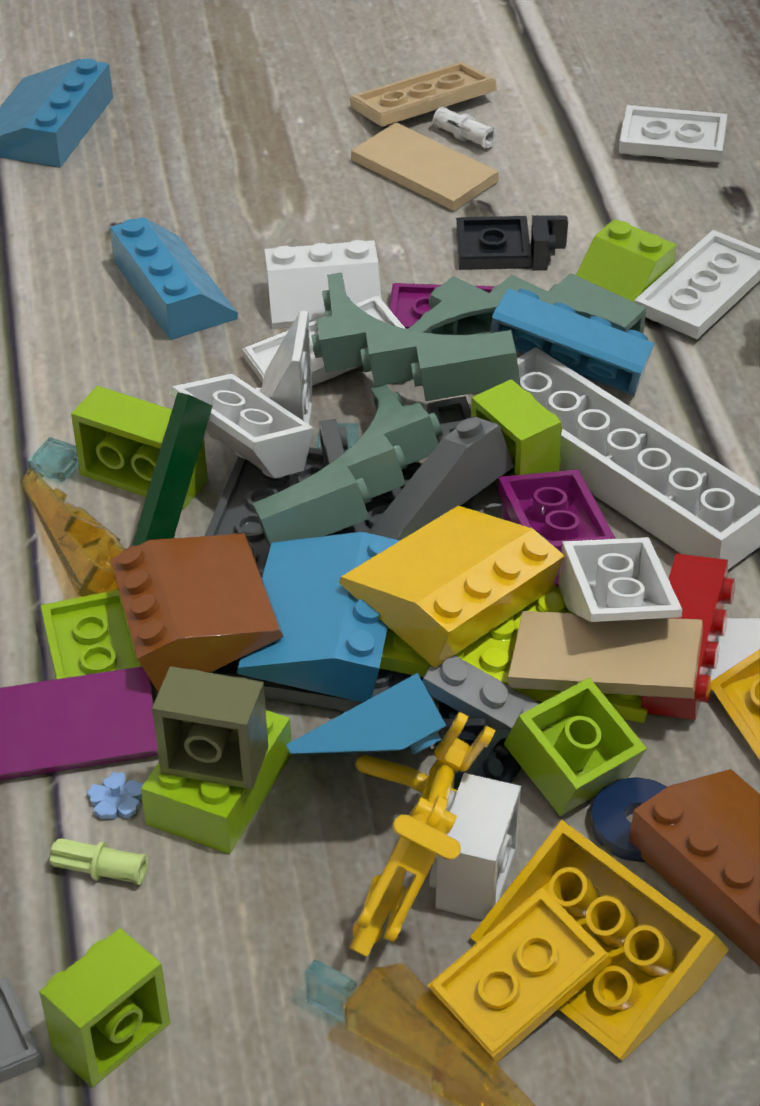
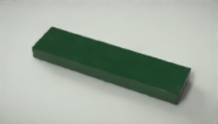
M177 393L132 546H138L148 540L174 538L213 405L189 394Z

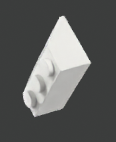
M353 240L351 242L333 244L316 243L314 245L296 247L279 246L277 248L265 249L266 278L272 329L290 328L300 311H308L309 322L324 317L325 307L322 291L329 290L327 278L329 274L342 272L346 295L354 304L374 296H379L382 299L379 264L374 240Z
M233 374L172 386L171 395L174 399L179 392L189 394L213 405L206 427L208 435L234 450L237 456L253 463L266 476L274 479L283 478L286 475L304 471L314 428Z

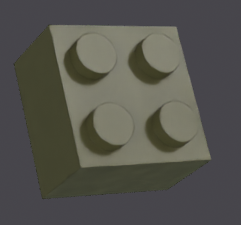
M170 666L152 707L160 773L253 790L269 747L264 682Z

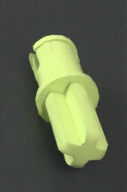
M60 838L53 843L50 851V864L54 867L91 874L93 880L97 881L102 876L141 885L147 873V854H137L108 848V844L102 841L96 846Z

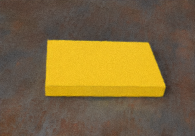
M541 887L427 986L435 998L496 1064L611 963V958L569 913Z

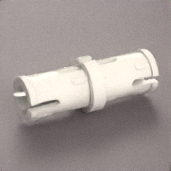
M440 107L433 116L435 127L453 133L458 140H470L484 148H490L496 141L497 131L495 128L477 122L472 115L467 113L460 115L445 107ZM459 125H463L467 128H470L471 130L460 127Z

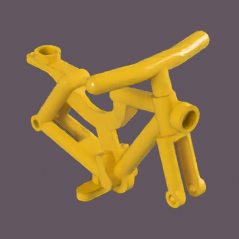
M461 712L457 714L451 727L436 747L434 754L437 760L430 768L429 775L412 767L370 755H361L356 760V767L361 773L400 783L422 793V796L409 815H400L393 821V830L401 837L382 874L376 875L371 880L362 912L353 924L352 935L354 938L349 949L365 957H368L373 944L381 939L383 934L382 926L390 910L391 913L384 939L394 943L437 855L446 860H453L461 852L459 842L448 836L457 819V815L446 810L450 791L457 792V790L451 788L453 779L458 771L464 772L469 769L483 748L489 745L495 732L494 729L485 726L473 744L469 746L457 738L468 719V716ZM406 870L415 874L408 889L403 885Z

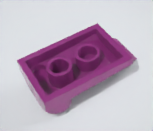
M579 469L498 478L497 491L502 500L501 515L504 520L534 529L560 552H562V541L616 539ZM560 569L554 580L556 587H559Z

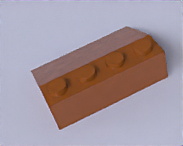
M245 533L148 540L138 546L126 548L118 556L111 559L137 659L158 693L170 666L210 673L284 637Z
M732 769L666 787L633 810L629 841L641 851V858L760 967V794Z

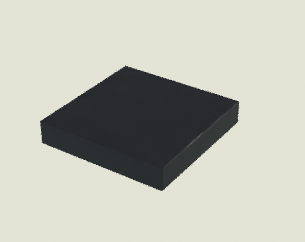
M527 216L456 218L459 270L531 268Z

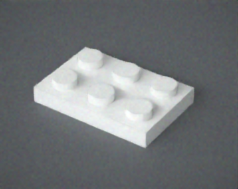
M627 105L619 141V153L629 154L634 157L645 155L663 157L668 160H697L701 163L721 162L727 114Z

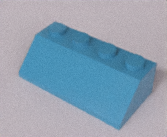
M145 217L129 219L121 224L110 227L115 264L169 340L238 319L237 311L180 236Z
M509 288L507 289L493 313L491 333L511 330L517 352L525 354L537 347L579 375L635 396L654 347V343L648 341L646 335L635 330H627L626 332L613 328L609 321L601 317L591 316L589 319L578 315L572 307L563 303L556 302L554 305L539 300V296L529 290L518 289V291H514Z

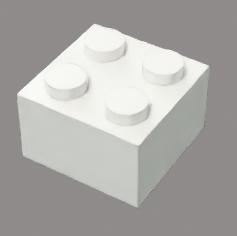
M464 773L457 792L450 791L446 810L457 815V819L448 836L459 842L461 852L453 860H446L437 855L433 863L429 886L436 888V909L483 920L501 898L517 850L521 786Z

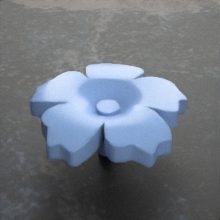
M112 772L110 777L103 780L104 786L92 784L91 788L87 790L91 805L95 807L93 809L94 815L100 819L113 820L117 818L118 814L122 818H129L137 813V809L140 807L139 800L142 799L141 787L143 783H137L133 779L126 783L123 772Z

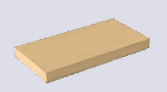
M459 62L352 95L350 97V104L353 110L383 127L436 110L440 107H446L496 91V79L464 62Z
M397 122L351 150V161L452 211H455L499 181V171Z
M522 611L508 675L509 687L565 691L590 677L602 693L694 699L703 634L702 620L658 618L590 622L574 613Z

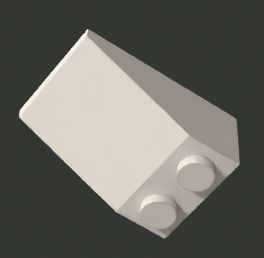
M300 311L264 373L262 388L255 389L310 425L313 395L308 311Z
M649 537L562 541L561 553L565 557L560 566L559 589L568 611L590 622L682 617L681 605Z

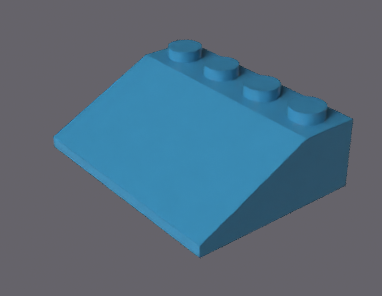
M89 58L77 59L24 77L0 106V157L61 168L113 99L109 63L96 62L94 59Z
M366 532L271 543L262 579L284 637L241 657L237 674L359 702L371 699L380 667L388 626L379 619L380 614L364 600L356 599L339 583V580L344 574L400 540Z
M417 673L286 744L291 754L296 755L401 751L406 747L409 748L413 755L440 741L441 738L437 730L445 727L446 724Z

